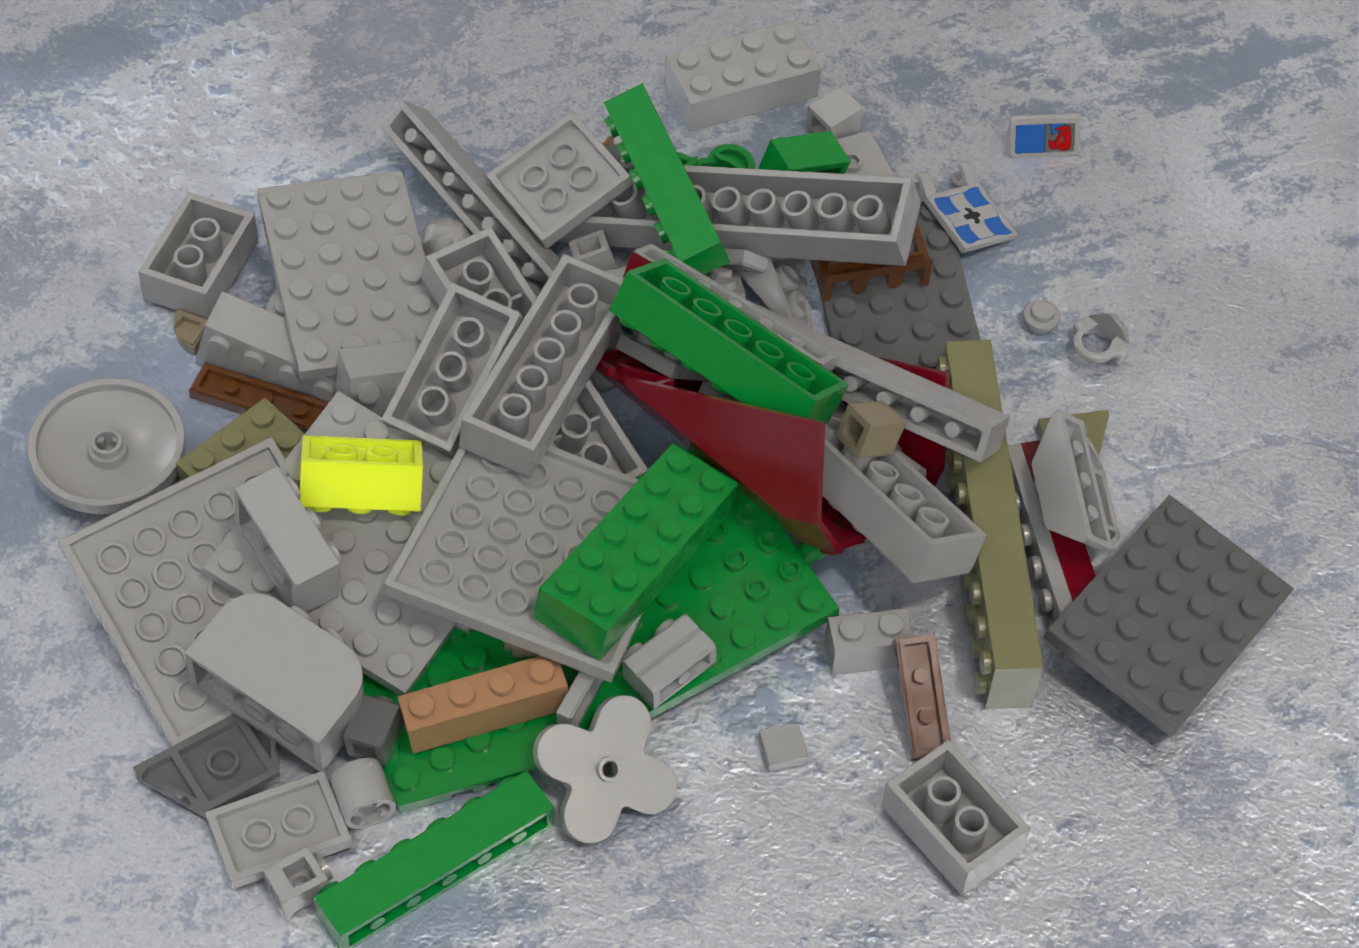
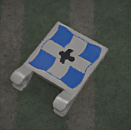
M970 162L958 163L957 168L960 171L951 174L950 179L957 188L936 193L933 179L928 172L915 174L914 177L918 182H914L919 198L924 201L962 253L1013 240L1018 235L978 183L975 169Z

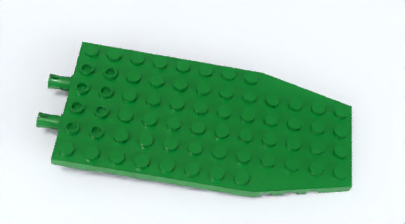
M691 449L686 451L691 455L695 456L696 458L700 459L704 463L708 464ZM737 488L730 514L645 609L627 648L628 650L639 642L644 645L655 636L657 628L668 619L676 621L682 615L687 614L699 627V630L703 631L714 642L716 646V662L657 708L652 709L640 696L639 692H636L623 677L621 661L612 682L604 680L579 728L588 730L598 706L607 698L618 695L632 696L640 700L646 706L652 719L827 623L828 617L839 616L838 605L810 568L811 564L828 555L821 553L820 548L805 545L804 543L796 546L774 518ZM456 627L410 693L534 657L513 658L512 651L504 650V641L474 629L469 634H466ZM561 664L569 691L579 670ZM363 673L364 695L373 698L375 696H385L399 705L397 697L399 695ZM556 713L414 754L404 724L387 765H381L398 811L404 813L452 799L454 794L473 789V793L488 789L489 784L502 781L509 776L516 777L526 770L528 773L538 771L539 769L533 758L534 742L543 729L557 724Z

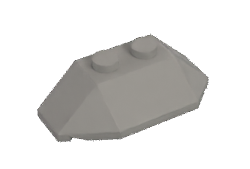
M1058 409L1052 413L1031 463L1035 478L1034 486L1038 492L1042 509V521L1046 529L1109 554L1116 548L1115 545L1120 538V531L1105 470L1094 445L1086 436L1088 430L1084 421Z

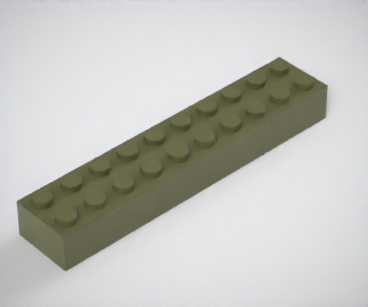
M991 340L946 341L943 356L937 357V370L950 372L949 389L1002 412ZM1005 432L1000 450L981 463L947 447L945 453V463H949L950 472L946 473L947 494H953L954 505L987 534L970 573L960 575L961 591L968 592L969 602L965 604L966 625L973 626L974 636L970 637L971 659L978 660L979 670L975 672V689L977 695L983 694L985 709L1031 708L1044 668Z

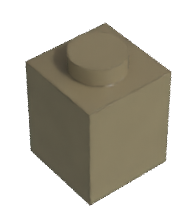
M884 401L848 403L835 436L857 458L893 455L906 422Z

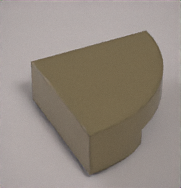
M178 309L174 318L177 341L184 350L195 356L199 350L204 326L208 319Z

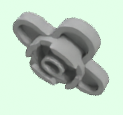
M618 695L604 700L596 709L588 730L571 724H553L543 729L534 742L533 758L537 768L545 776L564 783L567 789L560 807V823L565 833L576 841L597 843L606 839L614 830L623 807L639 813L656 814L665 810L675 798L677 780L671 767L664 761L644 753V746L651 728V718L646 706L632 696ZM606 762L609 763V773L607 776L603 773V765Z

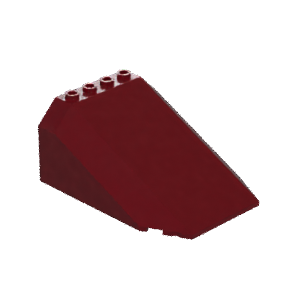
M616 347L605 351L595 368L596 371L711 467L739 483L738 489L802 543L820 548V552L827 555L842 554L845 549L853 545L865 543L867 538L856 531L852 523L838 510L832 508L828 500L822 496L825 422L698 393L702 382L707 381L671 379L618 350ZM877 357L949 389L950 372ZM904 428L897 444L902 448L904 454L926 469L925 478L936 487L945 468L946 447Z

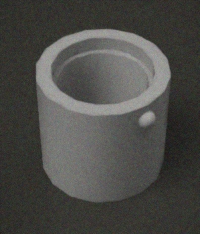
M356 759L340 766L332 773L330 783L344 822L349 828L362 829L377 825L388 819L396 810L395 800L381 763L377 759Z

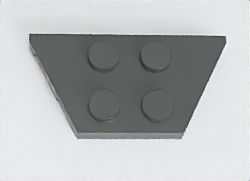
M232 714L132 768L137 780L206 818L205 812L249 797L280 780L279 743L236 714Z

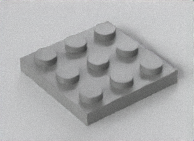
M573 111L486 175L492 186L546 249L634 184L629 173Z

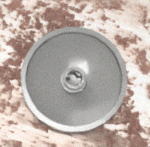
M117 378L84 382L56 396L37 416L28 440L30 464L40 487L48 496L61 505L72 510L90 514H114L168 488L178 475L175 462L184 457L186 451L183 423L174 405L163 394L148 385L133 380Z

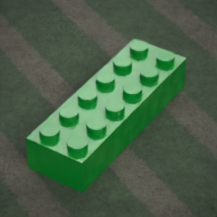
M665 258L627 271L609 308V311L618 316L619 321L625 327L638 330L650 339V343L654 347L662 351H668L681 360L680 363L684 368L691 372L700 373L711 381L712 386L717 391L730 394L741 403L822 421L827 424L849 386L848 383Z
M672 443L539 587L532 618L601 661L730 514L739 483Z

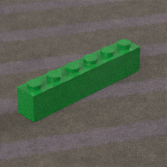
M641 83L605 101L604 104L610 116L604 118V121L613 139L620 136L622 140L616 146L625 164L632 162L635 167L629 170V173L637 190L645 188L647 195L641 197L650 217L658 215L660 219L654 226L663 244L671 242L673 249L667 251V253L703 275L729 263V257L644 84Z
M527 770L516 777H506L499 782L493 791L483 797L476 796L464 803L458 812L448 818L441 817L434 820L421 834L412 839L406 838L399 841L386 855L376 861L368 860L362 863L355 870L354 874L340 882L334 881L324 886L318 895L314 897L316 916L338 948H354L554 826V806Z

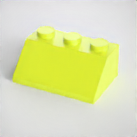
M303 435L300 474L301 498L299 501L303 507L311 508L314 512H327L332 508H346L349 512L356 514H366L372 510H388L390 514L400 516L409 515L412 511L420 512L423 475L422 441Z

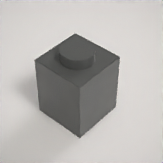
M363 695L362 703L349 721L343 735L348 755L357 758H374L381 765L386 766L404 726L400 705H397L393 700L385 696H375L373 698Z

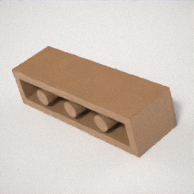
M538 656L397 697L414 754L556 713L568 693V685L559 662Z

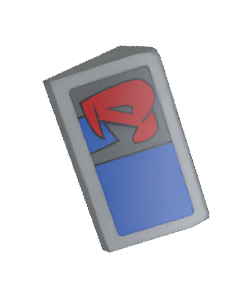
M1080 113L1010 116L1006 136L1010 158L1076 156L1079 150Z

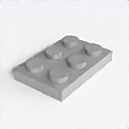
M324 770L205 812L232 889L264 879V869L307 846L315 859L352 847L350 834Z

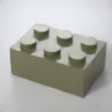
M264 398L175 462L179 482L271 437L286 459L305 433L270 401Z

